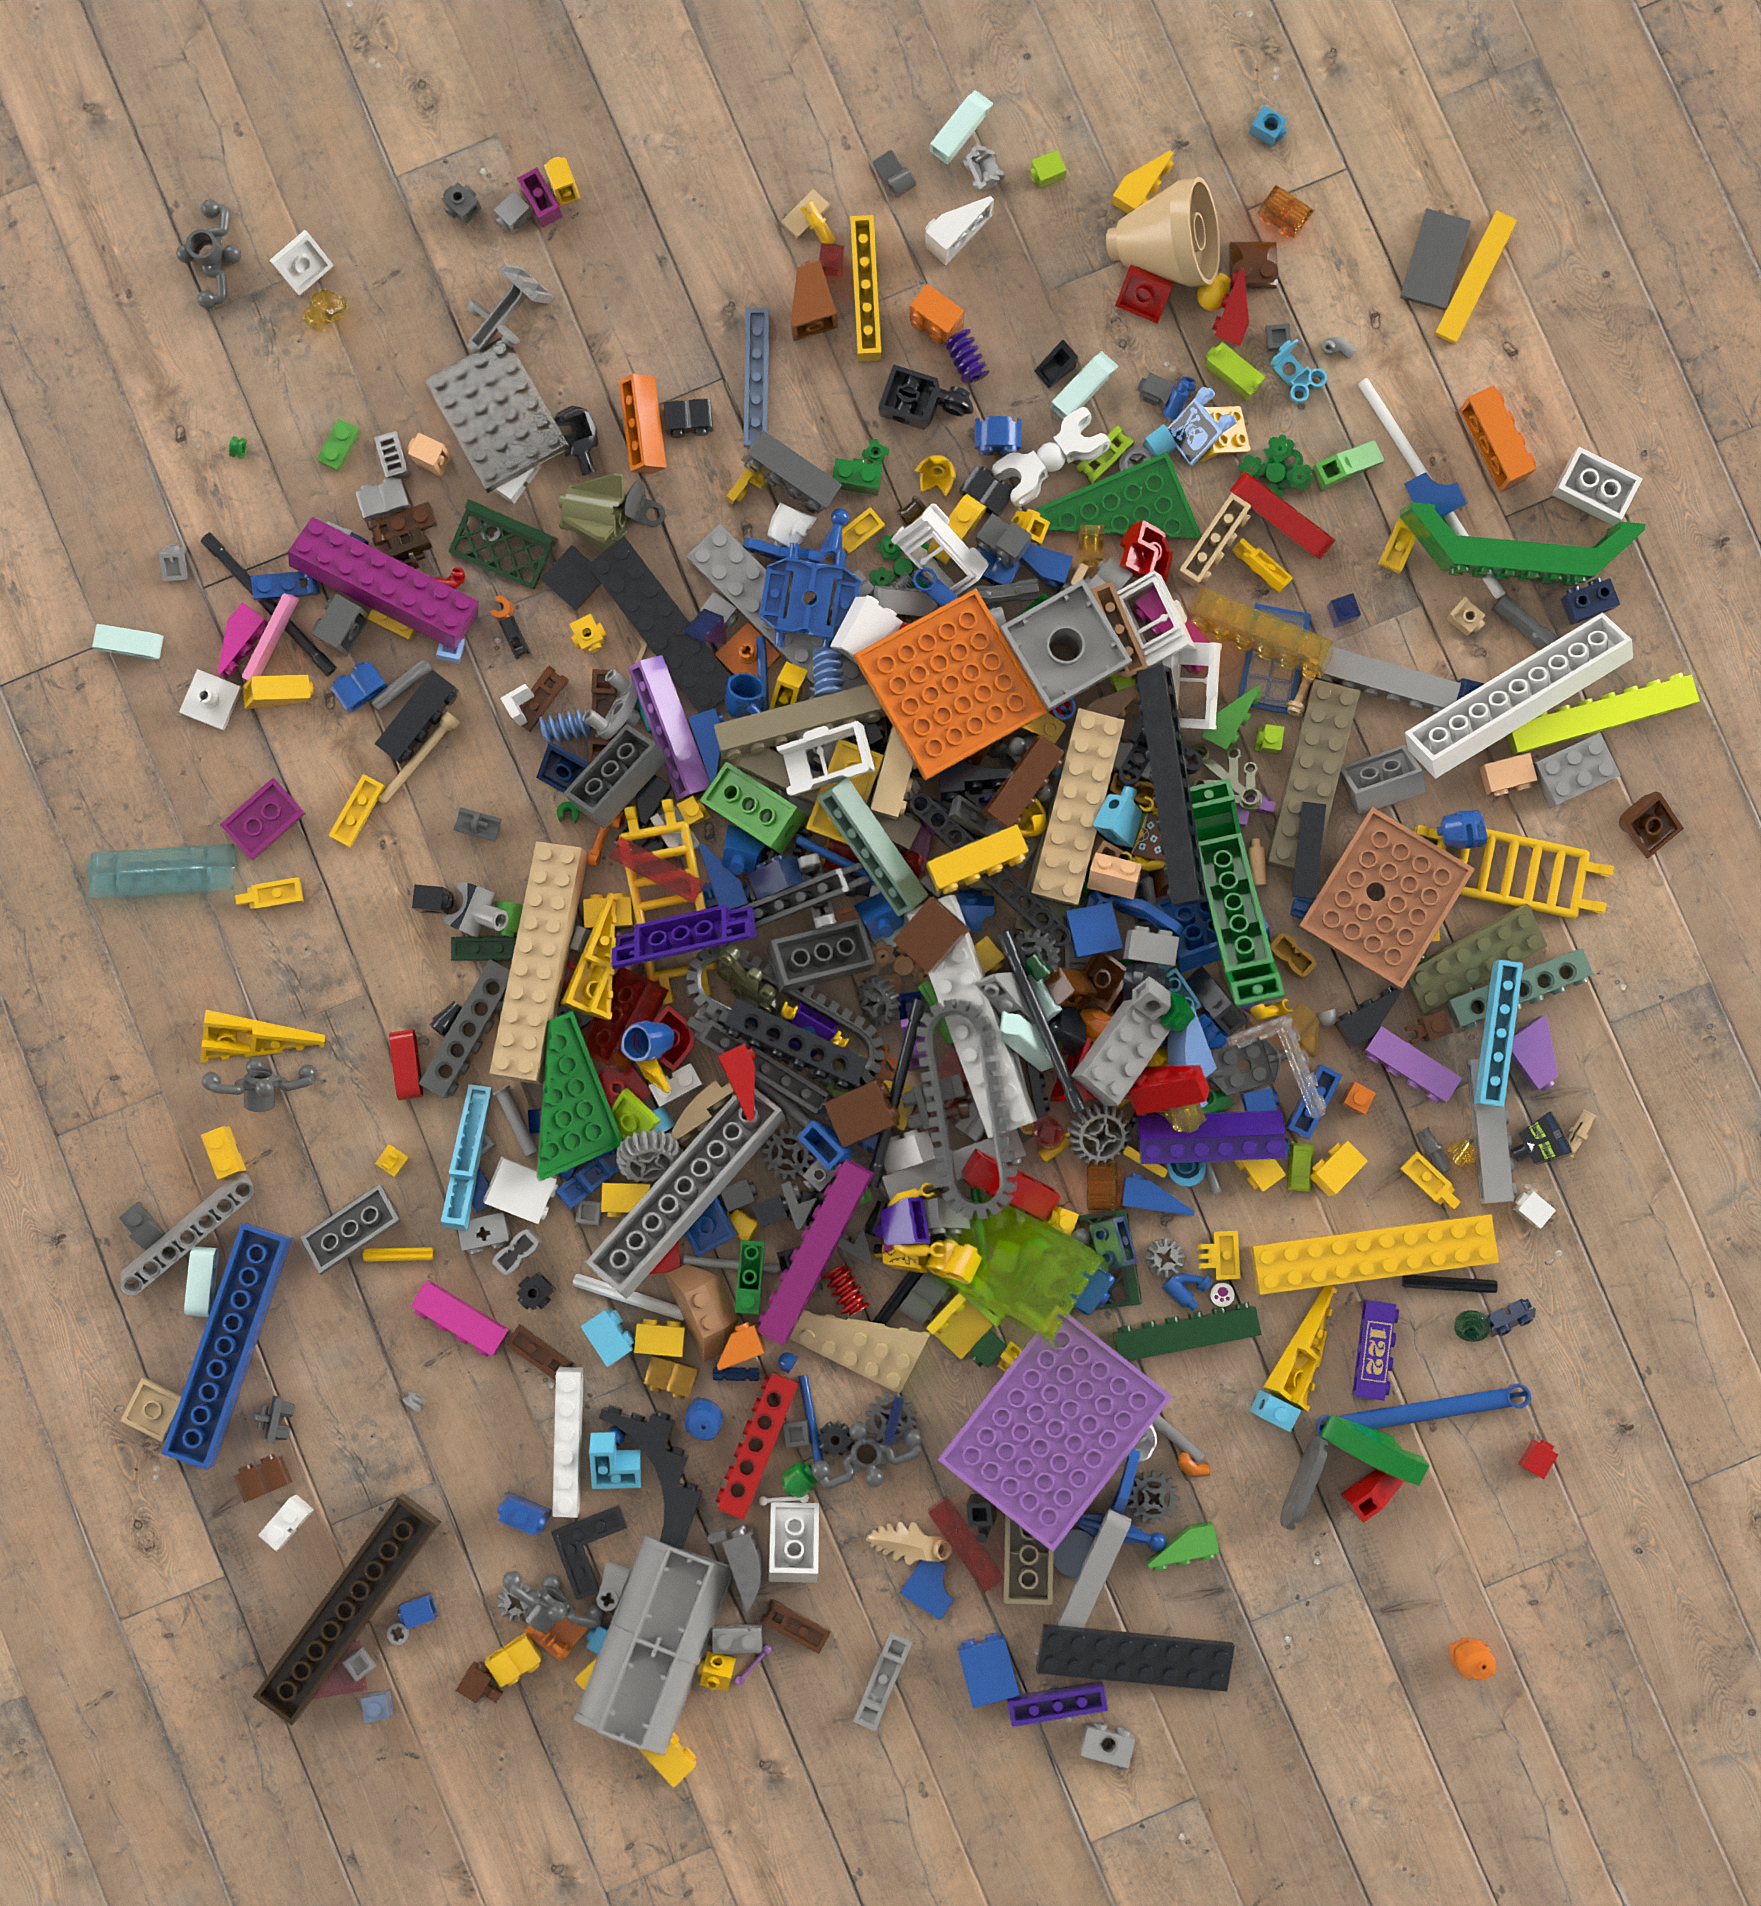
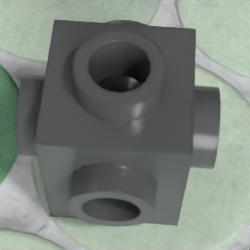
M457 182L444 192L442 200L445 205V212L453 219L457 217L465 225L482 208L479 201L475 198V192L467 185L463 187Z

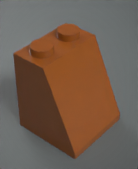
M806 261L800 267H797L790 322L793 341L838 328L837 312L820 261Z

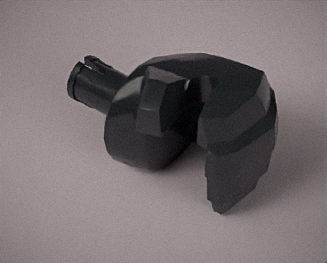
M569 406L556 413L554 422H556L555 426L570 425L572 432L567 435L554 437V444L563 446L565 457L570 455L577 457L582 476L597 471L589 451H591V448L598 446V432L587 409Z
M1141 961L1129 963L1123 978V1000H1132L1133 989L1148 977H1151L1169 990L1170 982L1167 977V971L1159 968L1158 964Z

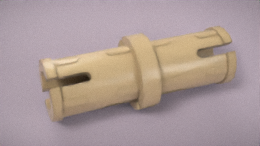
M1585 1109L1582 1110L1583 1112L1575 1126L1569 1129L1571 1133L1567 1141L1574 1152L1573 1155H1570L1572 1158H1574L1582 1141L1588 1138L1586 1134L1597 1118L1596 1115Z

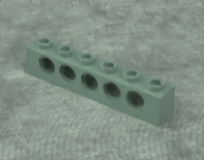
M1583 948L1522 971L1521 985L1525 988V994L1522 997L1519 996L1517 1010L1522 1008L1521 1003L1529 1000L1530 1004L1543 1000V994L1550 991L1552 995L1565 991V986L1573 983L1574 986H1578L1588 982L1587 977L1593 975ZM1561 967L1567 968L1569 972L1567 979H1563L1560 976L1559 970ZM1540 975L1544 976L1547 980L1545 988L1540 987L1537 983ZM1490 984L1446 1002L1456 1028L1463 1026L1464 1030L1477 1026V1020L1486 1018ZM1474 1001L1481 1005L1479 1014H1475L1471 1010V1004Z

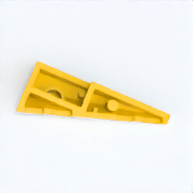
M609 893L606 897L560 1004L578 1013L605 1020H611L612 1018L611 999L613 998L612 976L614 975V969L611 963L612 948L616 945V938L614 936L615 924L617 923L616 901L618 900V896L613 893Z
M206 1010L200 1062L206 1063L208 1059L220 1057L222 1060H229L230 1056L243 1054L245 1057L282 1053L283 1049L296 1048L299 1051L303 1050L305 1046L319 1045L322 1048L324 1047L325 1035Z
M1332 1285L1324 1286L1263 1386L1273 1396L1305 1412L1310 1410V1405L1307 1404L1309 1392L1315 1389V1383L1312 1382L1316 1367H1320L1328 1331L1324 1330L1327 1316L1332 1314V1309L1329 1308L1333 1293H1337V1289Z

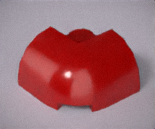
M1144 520L1134 523L1127 530L1120 543V546L1124 548L1120 567L1132 572V577L1136 579L1156 571L1162 576L1164 582H1167L1173 558V551H1170L1169 544L1165 538L1167 534Z
M667 1005L654 1022L664 1023L673 1030V1047L662 1054V1058H659V1060L674 1072L690 1054L694 1046L695 1037L693 1036V1029L686 1025L687 1020L671 1006Z

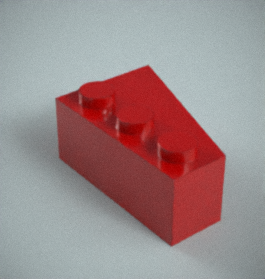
M1201 1065L1146 1066L1128 1093L1136 1114L1142 1115L1206 1102L1210 1089Z

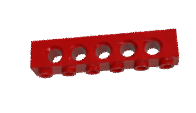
M772 1372L771 1376H765L761 1389L765 1390L761 1399L756 1398L752 1411L755 1412L753 1421H747L742 1433L747 1435L743 1444L738 1443L733 1455L737 1457L735 1466L729 1465L724 1479L729 1480L725 1489L720 1488L715 1500L719 1503L718 1510L740 1519H745L799 1384L798 1381L776 1372ZM777 1393L781 1397V1403L776 1406L771 1405L767 1399L768 1395ZM763 1415L769 1416L772 1420V1425L768 1428H763L759 1425V1418ZM753 1438L760 1439L763 1443L762 1449L753 1450L750 1447V1440ZM743 1461H750L754 1466V1470L750 1473H745L741 1470L740 1465ZM736 1483L742 1484L745 1489L744 1494L735 1495L731 1489L732 1485Z

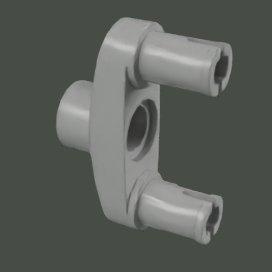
M611 669L605 676V681L619 690V694L604 719L594 710L589 709L585 712L582 719L597 730V734L604 739L613 737L626 724L633 728L641 716L640 712L634 708L638 694L632 679L625 678L615 669Z

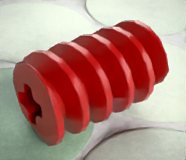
M844 1263L827 1272L822 1279H831L827 1288L836 1289L831 1296H840L836 1305H845L840 1312L841 1314L849 1313L850 1316L867 1307L870 1303L869 1301L861 1302L866 1295L865 1293L857 1294L861 1286L860 1284L852 1285L856 1280V1276H847L852 1269L851 1267L843 1268L846 1264Z

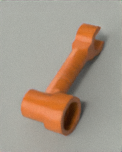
M624 810L615 817L606 829L600 826L597 839L587 857L586 863L598 867L610 827L613 826L620 829L624 824L626 818Z

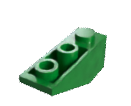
M741 1240L735 1313L760 1315L765 1242Z

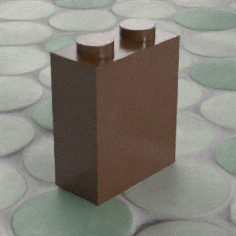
M930 897L894 938L893 942L897 944L895 948L905 957L909 955L915 960L913 965L922 973L926 971L933 973L969 932L970 928L938 899Z
M875 1080L824 1103L842 1148L852 1147L900 1125L898 1121L900 1114L896 1106H892L889 1097L891 1093L886 1083H883L881 1080Z

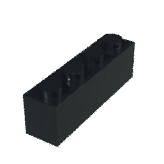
M432 670L374 744L398 763L407 762L413 755V748L418 742L422 743L428 736L429 732L427 730L431 725H436L441 720L442 711L447 705L451 706L455 702L459 690Z

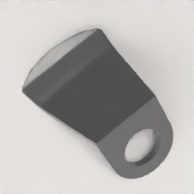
M637 480L632 484L625 498L624 515L648 526L660 525L665 519L663 506L646 499L645 487L642 482ZM650 508H657L660 512L659 518L655 521L649 520L646 516Z

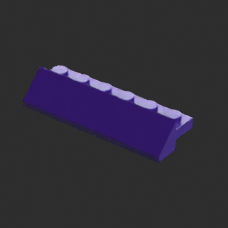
M726 905L637 924L635 925V932L615 936L616 945L612 948L611 966L613 969L752 939L758 936L755 930V911L752 906L729 911Z
M1281 1110L1137 1116L1140 1164L1286 1158V1131Z

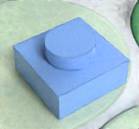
M465 639L461 640L455 651L439 643L436 659L459 664Z

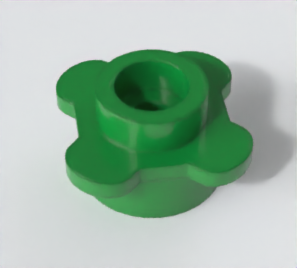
M872 439L869 442L868 448L862 451V457L868 459L873 465L881 466L885 456L889 455L890 450L887 446L879 444L877 439Z

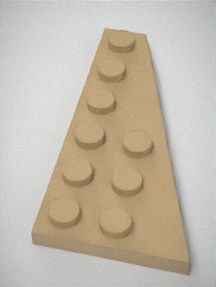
M804 1310L789 1339L900 1394L931 1332L922 1331V1333L909 1331L908 1328L886 1327L885 1324L851 1318L847 1320L835 1318L834 1315L826 1314V1316Z

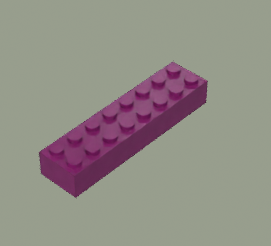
M314 517L310 519L288 550L290 567L454 651L478 616L477 600Z

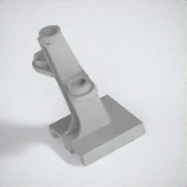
M504 263L498 270L512 284L491 313L477 301L469 300L467 310L477 317L481 315L485 318V321L469 339L468 347L473 352L479 354L498 331L503 335L502 341L508 346L513 347L514 344L517 345L520 339L504 325L505 322L527 297L534 302L550 304L555 297L521 266Z

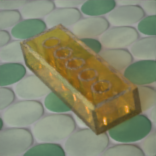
M1202 586L1189 611L1191 622L1201 633L1206 634L1208 631L1215 634L1217 639L1226 643L1230 640L1237 643V647L1249 652L1250 649L1256 651L1263 659L1271 661L1273 658L1280 661V665L1290 670L1294 668L1299 669L1303 675L1315 679V677L1322 679L1333 656L1332 640Z

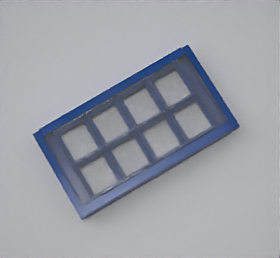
M1255 604L1237 698L1256 685H1259L1261 687L1259 692L1262 695L1256 706L1251 704L1250 707L1289 714L1287 712L1288 701H1294L1297 694L1311 614Z

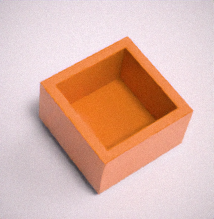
M926 284L910 305V321H912L911 325L918 331L924 330L927 332L933 342L938 345H945L963 327L965 311L929 284Z

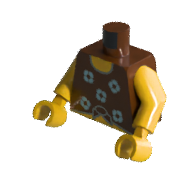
M1144 796L1145 799L1150 801V805L1147 808L1139 805L1143 811L1147 812L1133 850L1131 854L1129 852H1121L1119 854L1126 855L1128 861L1142 864V870L1152 871L1164 868L1166 863L1165 856L1160 849L1162 836L1156 823L1157 818H1159L1158 810L1154 806L1153 800L1148 796Z

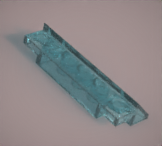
M234 844L92 852L86 870L89 878V898H128L233 890V868H235Z

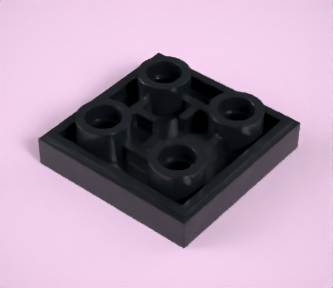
M573 545L566 550L541 578L545 585L575 611L601 585L600 581L587 566L591 561Z

